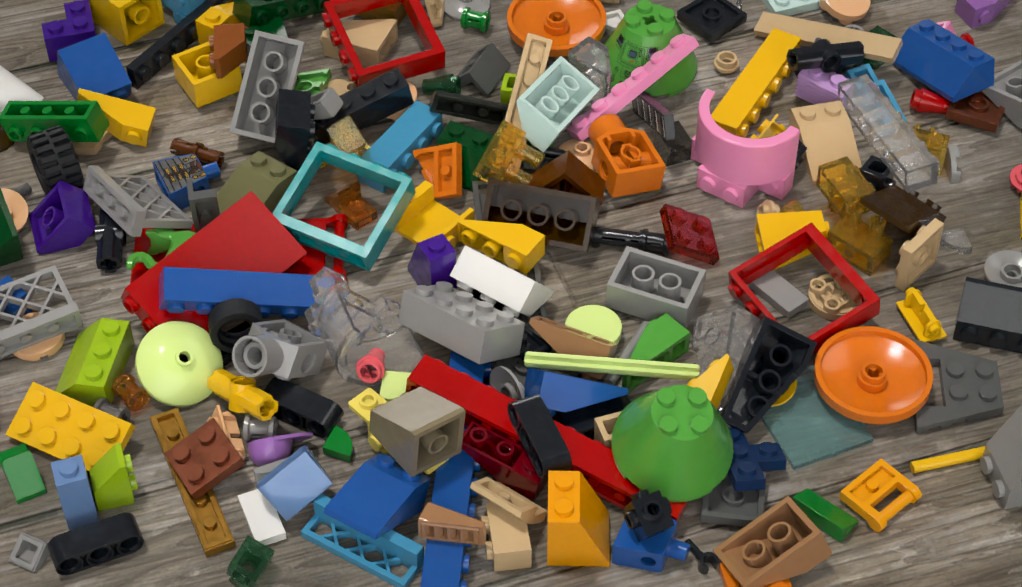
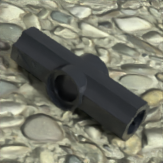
M821 39L812 46L789 49L786 57L791 71L820 68L825 73H831L842 65L863 63L865 54L864 46L860 41L831 44L829 40Z
M100 207L99 223L95 224L97 268L105 273H114L121 267L122 247L126 246V232Z

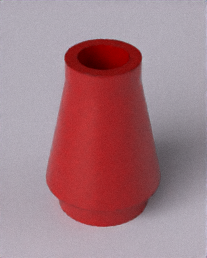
M915 88L910 99L909 108L914 109L917 113H940L946 115L950 101L924 88Z

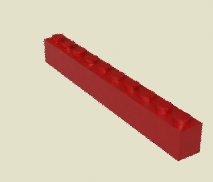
M426 354L423 356L407 378L405 392H410L421 386L463 407L466 411L464 427L467 428L473 420L523 446L511 424L507 410L508 403L517 399H512L498 392L494 387L473 379L467 373L453 369L439 359H434ZM553 420L571 455L572 468L567 471H580L597 496L624 509L632 501L630 496L638 493L640 489L628 478L624 479L614 462L612 450L604 446L600 441L592 440L578 433L574 428ZM689 501L669 502L672 508V514L670 515L677 523L686 510Z

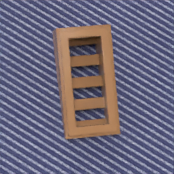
M431 502L426 504L418 519V533L421 538L482 546L486 542L485 522Z

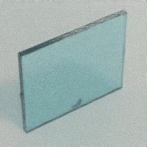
M814 365L807 367L798 376L797 387L793 397L782 405L770 407L761 418L775 442L779 443L793 470L829 457H835L838 454L873 442V437L863 422H858L841 415L823 400L815 386Z

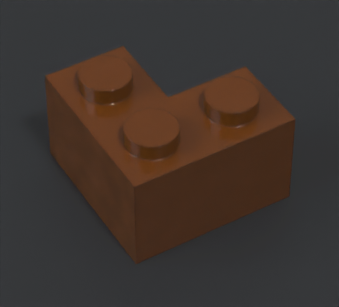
M569 150L530 174L529 185L601 197L600 205H602L606 181Z

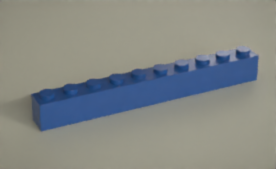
M451 350L449 366L459 372L467 373L473 379L485 384L486 378L489 379L492 371V362L478 364ZM463 449L461 453L449 458V460L436 469L431 503L475 518L476 503L471 502L472 496L478 497V494L473 492L470 486L472 482L479 480V478H474L475 472L481 471V466ZM427 539L420 587H467V581H463V573L469 574L470 555L466 554V547H472V544Z

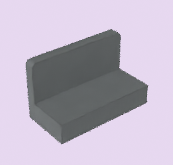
M490 43L473 54L453 81L459 88L472 82L486 96L490 94L508 70L510 63L496 46Z
M191 177L186 178L194 228L197 233L220 215L216 189L194 191Z

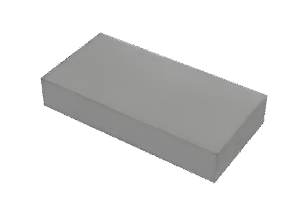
M774 270L749 284L751 289L786 318H790L808 306L809 298Z

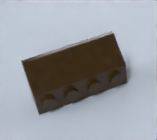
M489 178L482 221L523 224L545 235V245L588 252L597 225L601 197Z

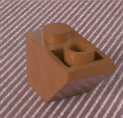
M244 23L214 25V36H209L210 51H214V53H209L210 68H215L217 79L225 77L248 59Z

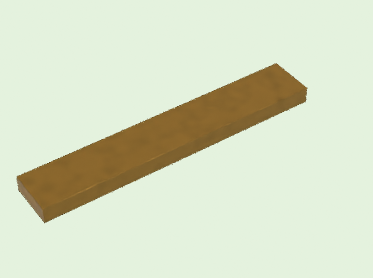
M178 407L150 417L151 425L163 454L189 436ZM165 456L206 558L235 548L234 538L213 489H210L195 500Z

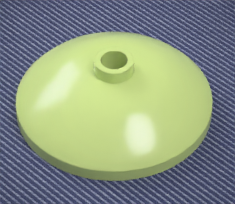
M171 321L156 326L145 335L136 352L135 368L141 385L150 396L166 405L186 407L195 405L210 396L213 391L207 388V379L213 374L214 370L223 369V359L220 349L213 345L209 333L203 328L189 322ZM179 355H186L188 362H182L179 359Z

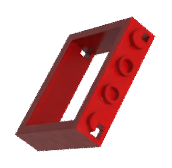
M330 0L324 2V13L321 14L324 27L329 28L332 45L338 47L340 62L342 65L346 64L349 81L354 82L356 87L397 67L405 79L445 68L446 51L420 0ZM401 2L426 51L363 68L340 19Z
M811 222L729 271V286L727 287L733 298H739L744 304V309L750 318H756L759 322L766 316L778 322L747 285L808 249L858 305V307L807 337L817 342L813 352L814 355L831 336L849 328L859 327L879 315L880 298Z

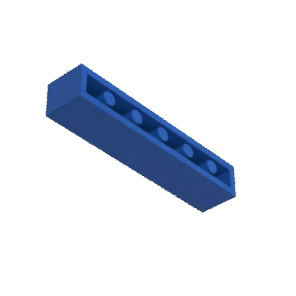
M163 267L159 275V309H167L169 313H182L188 310L196 311L200 315H209L212 309L222 301L232 298H243L254 302L260 308L263 317L281 315L285 319H294L298 316H309L312 320H323L329 317L335 309L334 276Z

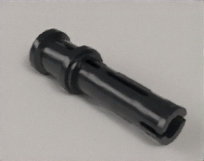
M596 227L591 243L629 246L645 252H661L664 256H669L672 233L669 231L665 234L649 232L648 229L635 232Z

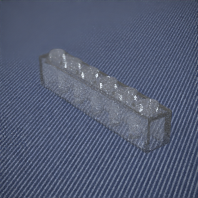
M867 74L839 82L838 101L841 100L850 120L905 191L908 193L937 184L938 171H940L938 158L928 151L923 140L920 141L913 127L907 125L900 111H896L890 99L882 94L878 84L873 83Z

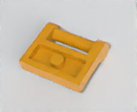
M881 458L842 489L839 499L862 516L872 530L881 532L892 517L909 503L917 502L922 497V493L914 483ZM895 489L902 492L901 495L880 512L873 508Z

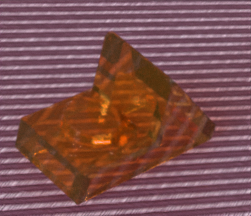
M359 181L347 184L324 197L325 202L338 214H345L348 217V223L356 231L378 219L377 210L361 196Z

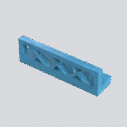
M322 493L313 501L315 514L300 531L301 537L396 587H407L423 567L424 546L393 530L375 540L324 514V508L332 500L331 498ZM320 522L332 529V533L318 535L313 531ZM352 538L357 541L358 546L345 549L339 546L338 540ZM377 551L382 554L383 560L370 562L364 558L363 553ZM402 564L408 567L409 570L400 578L390 572V567Z

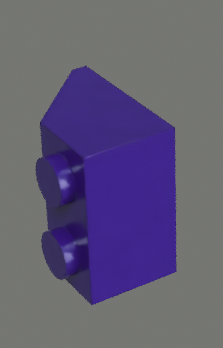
M61 180L29 215L36 251L41 255L81 246L95 230V222L88 194L84 190Z

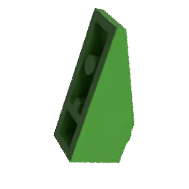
M665 313L647 324L630 359L673 362L689 351L690 332ZM623 375L622 387L629 388V393L651 377Z

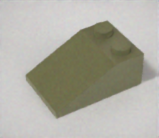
M257 151L238 165L217 194L220 214L250 191L273 213L296 176L297 170L261 151Z

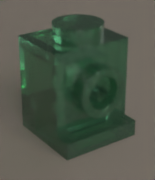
M247 536L228 565L226 574L231 576L229 578L230 583L236 587H255L272 561L275 551L254 538ZM250 565L253 571L249 572L242 568V566Z

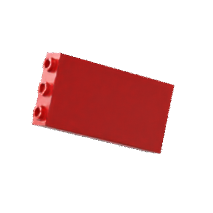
M250 191L129 284L122 293V303L128 312L137 315L147 333L156 326L171 321L189 322L209 333V315H200L196 311L188 310L182 313H169L167 309H159V275L163 267L288 273L303 260L307 252L260 199Z

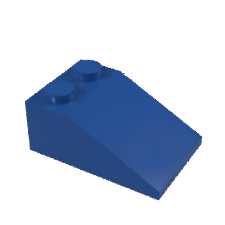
M529 367L524 384L525 398L536 394L540 395L551 416H555L556 411L569 412L628 394L629 388Z
M378 454L361 465L326 505L323 513L376 540L422 511L431 479L421 473L410 477L393 457Z

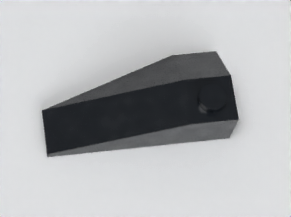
M766 316L757 322L743 350L721 415L727 425L747 434L778 398L787 391L798 376L807 369L817 342Z

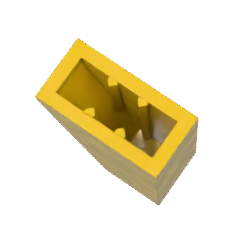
M822 210L756 214L754 235L758 253L763 252L811 222L825 238L829 237V222L824 221ZM806 249L805 251L801 252L800 254L796 255L795 257L791 258L790 260L786 261L785 263L781 264L773 270H776L782 266H785L789 263L806 257L812 253L808 249Z

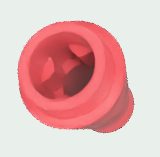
M373 348L357 362L356 372L363 382L375 383L383 378L385 373V353L383 350Z

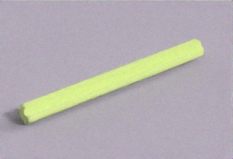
M527 351L524 357V365L527 368L692 380L700 375V366L698 364Z

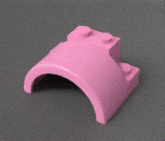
M706 89L699 101L696 135L692 138L690 158L701 163L698 168L696 187L740 208H743L758 190L782 200L793 186L800 130L790 126L787 130L776 136L763 139H750L733 135L722 129L713 120L709 106L715 92Z

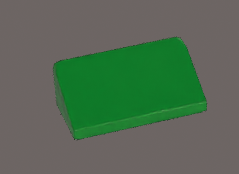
M808 488L797 493L792 498L817 528L840 543L859 522V520Z

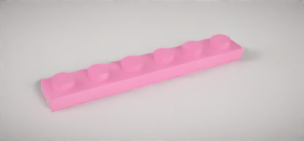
M683 33L673 37L667 47L655 52L650 57V61L634 69L628 79L616 84L611 89V93L606 97L595 101L591 106L592 108L585 114L577 116L572 121V125L566 129L569 135L583 142L589 137V127L597 118L606 114H617L696 49L699 43L695 37Z

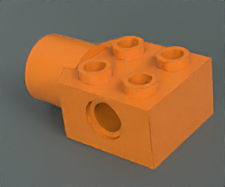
M606 114L597 118L588 130V136L594 145L591 163L598 175L606 181L605 187L610 196L615 198L660 190L666 165L645 131L626 128L621 118L615 114Z

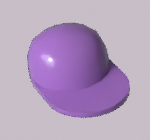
M294 433L251 441L247 443L249 457L253 464L259 467L287 458L292 452L293 443L313 437V433Z

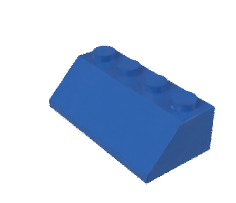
M922 20L918 24L908 27L902 36L903 45L893 65L949 101L956 102L994 85L995 58L932 20Z

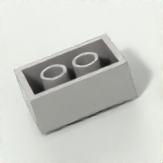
M627 246L607 283L606 307L649 321L658 319L667 313L687 329L704 294L706 270Z

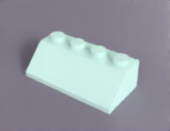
M560 56L516 101L523 136L534 147L544 153L585 109L600 89Z

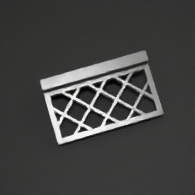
M88 165L83 190L131 237H141L143 228H192L193 220L145 176L108 175L98 165Z
M55 265L0 286V300L2 301L0 304V319L12 322L10 327L0 330V358L83 326L80 310L76 302L73 301ZM51 276L54 277L55 283L52 289L39 286L41 280ZM20 288L29 290L24 300L12 297L14 291ZM35 292L48 295L44 305L30 302ZM54 297L65 300L67 305L57 309L49 307ZM8 303L21 306L16 316L4 313ZM27 308L40 311L37 317L29 320L22 318Z

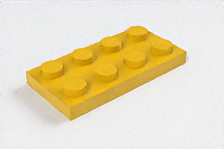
M32 382L5 435L60 460L82 454L87 472H89L115 444L121 443L124 451L135 426Z

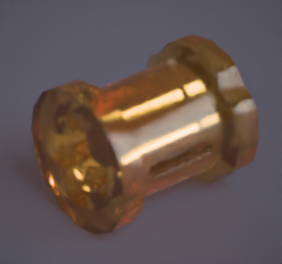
M128 373L119 376L113 382L111 391L115 396L121 397L126 402L125 405L130 411L135 412L142 409L148 403L150 395L144 388H140L135 383V377Z

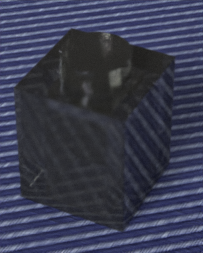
M679 120L674 122L675 139L666 141L654 131V147L666 166L691 160L692 140Z

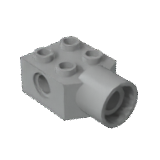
M285 319L252 323L248 336L241 337L235 343L232 350V360L236 370L245 377L274 374L275 377L281 380L290 381L292 378H306L310 375L319 374L330 342Z

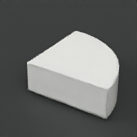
M621 9L606 13V29L614 31L624 17Z

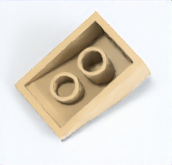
M841 100L791 108L788 128L793 126L800 130L799 140L807 147V150L802 155L804 159L802 163L812 185L855 178L862 164L850 119Z

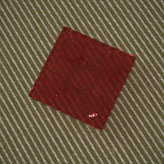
M665 204L659 211L668 251L715 265L720 257L710 219L703 215H697L682 208Z

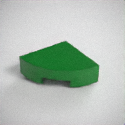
M335 425L322 447L323 454L351 462L353 457L352 440L345 430Z

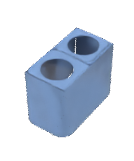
M304 445L257 483V489L281 516L288 521L333 483L331 477L309 448Z

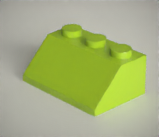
M100 318L79 332L55 391L91 407L100 398L108 399L111 404L134 346L130 321Z

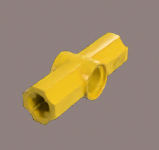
M217 369L207 379V388L212 390L213 394L229 402L228 409L230 411L249 413L261 421L271 420L274 413L278 411V401L273 399L272 395L257 388L256 380L252 377L235 376L224 369Z

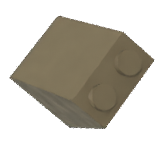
M420 386L370 410L369 431L410 477H413L461 453L466 411L463 407Z

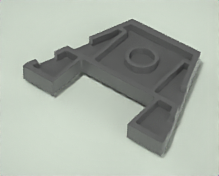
M909 338L925 352L931 366H938L943 406H923L914 414L916 434L927 433V429L937 426L940 429L951 427V423L966 420L968 423L1002 415L1004 404L996 361Z

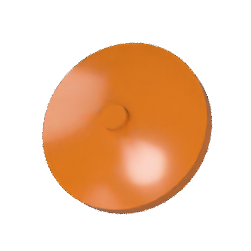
M513 0L507 11V29L513 41L522 48L524 47L527 34L532 33L553 40L549 57H567L585 52L601 40L606 30V11L599 0Z
M860 326L840 331L826 340L819 349L815 359L814 382L820 396L836 412L858 422L890 424L905 420L916 414L925 405L930 396L933 384V369L927 355L914 341L890 329Z

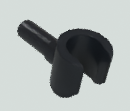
M691 539L685 541V543L691 544L690 551L699 561L698 571L701 574H708L709 568L705 562L710 563L714 569H717L719 559L716 554L712 552L703 553Z

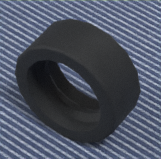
M232 298L222 301L212 309L208 316L210 339L214 346L222 351L232 353L235 343L241 337L248 336L251 326L238 333L222 331L220 327L227 321L246 319L252 323L264 322L260 308L252 301L243 298Z

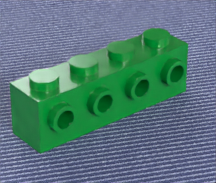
M8 101L0 114V124L12 142H27V136L58 125L66 131L71 142H100L110 125L97 101Z

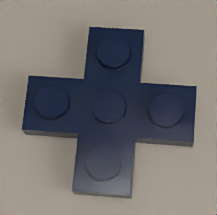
M729 427L734 452L727 475L734 491L765 489L766 478L762 471L786 470L787 459L779 443L763 442L761 444L749 445L743 432Z

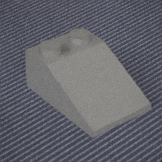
M1022 405L986 443L983 457L980 458L982 472L988 475L992 483L993 494L997 499H1000L1004 509L1022 506Z

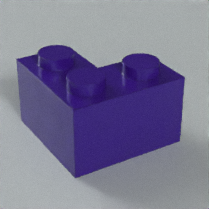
M89 0L64 3L66 19L41 23L49 62L57 61L58 50L96 36Z

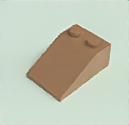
M789 496L713 549L714 554L717 555L719 560L742 587H762L807 573L833 554L822 532Z

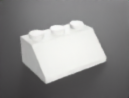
M466 245L450 274L451 277L459 280L456 286L472 293L473 289L481 292L479 298L495 305L496 301L504 304L503 310L513 313L517 318L520 313L530 317L554 293V290Z

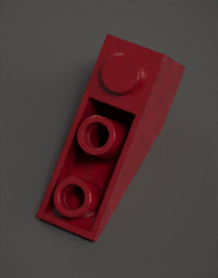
M473 420L464 431L462 449L498 482L532 502L536 500L547 483L548 476L540 478L537 475L523 446Z

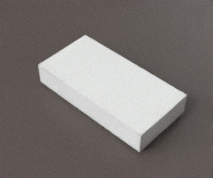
M258 489L238 495L240 507L257 548L287 539L277 510Z

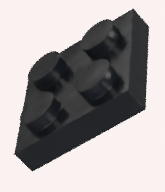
M694 0L677 11V19L712 43L745 23L747 13L728 0Z

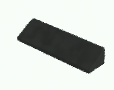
M436 90L430 98L429 111L503 126L508 104Z

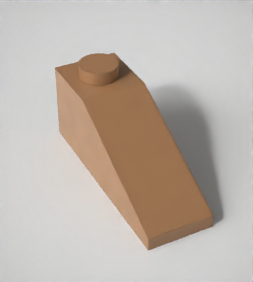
M539 315L530 318L529 324L558 354L614 358L618 346L615 342ZM581 372L582 378L592 381H598V379L601 380L607 376L604 373Z

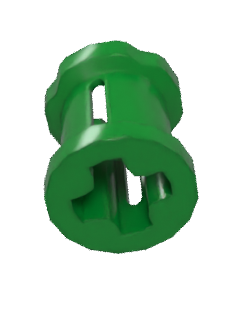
M465 7L461 16V28L466 29L470 27L480 29L482 33H486L490 25L491 13L490 11H485L484 13L473 11L470 7Z

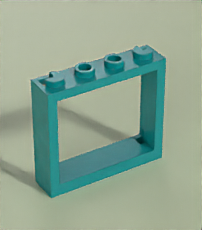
M316 141L272 214L298 243L370 271L416 192L413 179L406 173L394 172L387 169L381 163H371L355 153L348 154L332 144L325 145ZM322 162L397 190L364 246L290 217Z

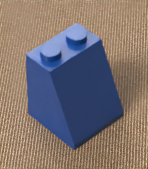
M105 33L57 51V74L75 101H77L79 88L124 100L131 94L132 82Z

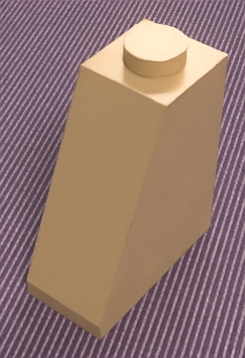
M396 19L341 21L362 66L370 67L383 63L398 40ZM327 28V30L322 32L320 43L323 45L324 56L339 59V49L337 46L334 47L332 45L329 34L330 30Z

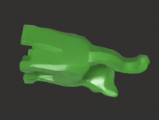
M171 228L148 229L145 232L151 242L148 254L135 252L128 257L125 265L128 270H132L137 263H144L150 269L158 263L150 255L167 252V256L196 233L189 230L175 231Z

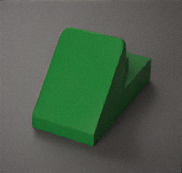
M25 443L0 452V466L17 504L47 493L33 455L27 449Z

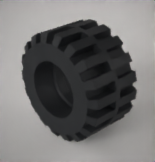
M60 125L27 136L29 156L39 183L46 195L60 180L80 189L83 188V174L69 136Z

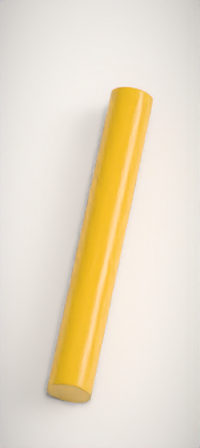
M985 446L911 461L909 464L912 473H918L979 460L983 457Z

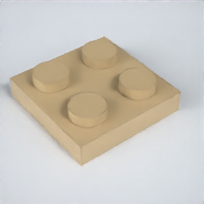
M936 218L933 219L927 226L923 225L911 241L907 240L903 243L899 250V255H901L900 261L895 269L897 274L895 287L904 292L936 262L944 228L943 222Z

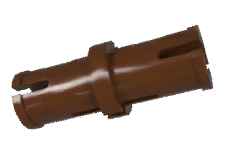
M174 138L170 146L171 154L179 156L196 154L201 163L209 164L216 162L220 168L224 162V152L205 147L203 143H191L180 138Z

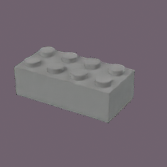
M438 281L435 285H417L414 289L403 290L398 323L478 364L518 356L525 322L514 318L513 313L500 311L494 308V305L490 302L475 299L473 294L459 291L453 288V285L449 282Z

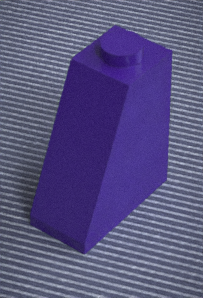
M442 233L417 243L407 267L408 272L417 285L430 286L435 285L438 281L451 283L453 288L457 289V279L450 276L456 264V251Z

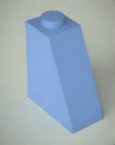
M82 454L51 462L57 492L68 529L72 530L99 521Z

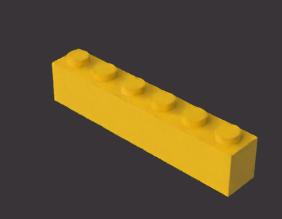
M773 28L712 112L711 116L718 126L733 135L746 138L750 125L758 121L762 108H767L772 94L779 91L784 77H789L791 70L788 67L786 56L789 49L800 47L801 37Z

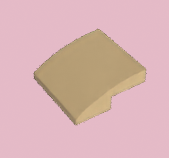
M489 477L471 483L470 489L524 523L537 524L543 522L548 512L546 509Z

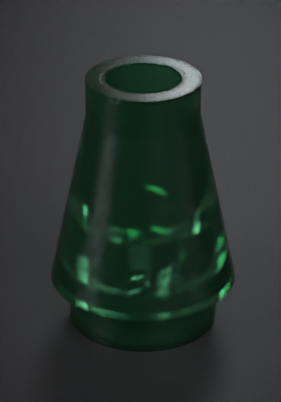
M454 74L423 79V94L432 95L438 90L460 95L461 79L459 76H454Z

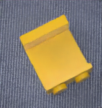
M425 180L415 188L416 193L394 231L416 245L421 241L443 233L454 248L460 242L458 241L457 221L459 219L475 220L474 209L470 207L462 215L456 214L434 200V185Z

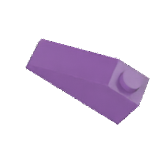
M957 0L955 12L973 29L992 22L1011 0Z

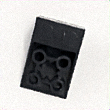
M279 89L275 114V147L285 165L298 172L305 161V157L308 156L312 149V141L308 140L314 138L315 122L311 121L315 116V103H311V92Z

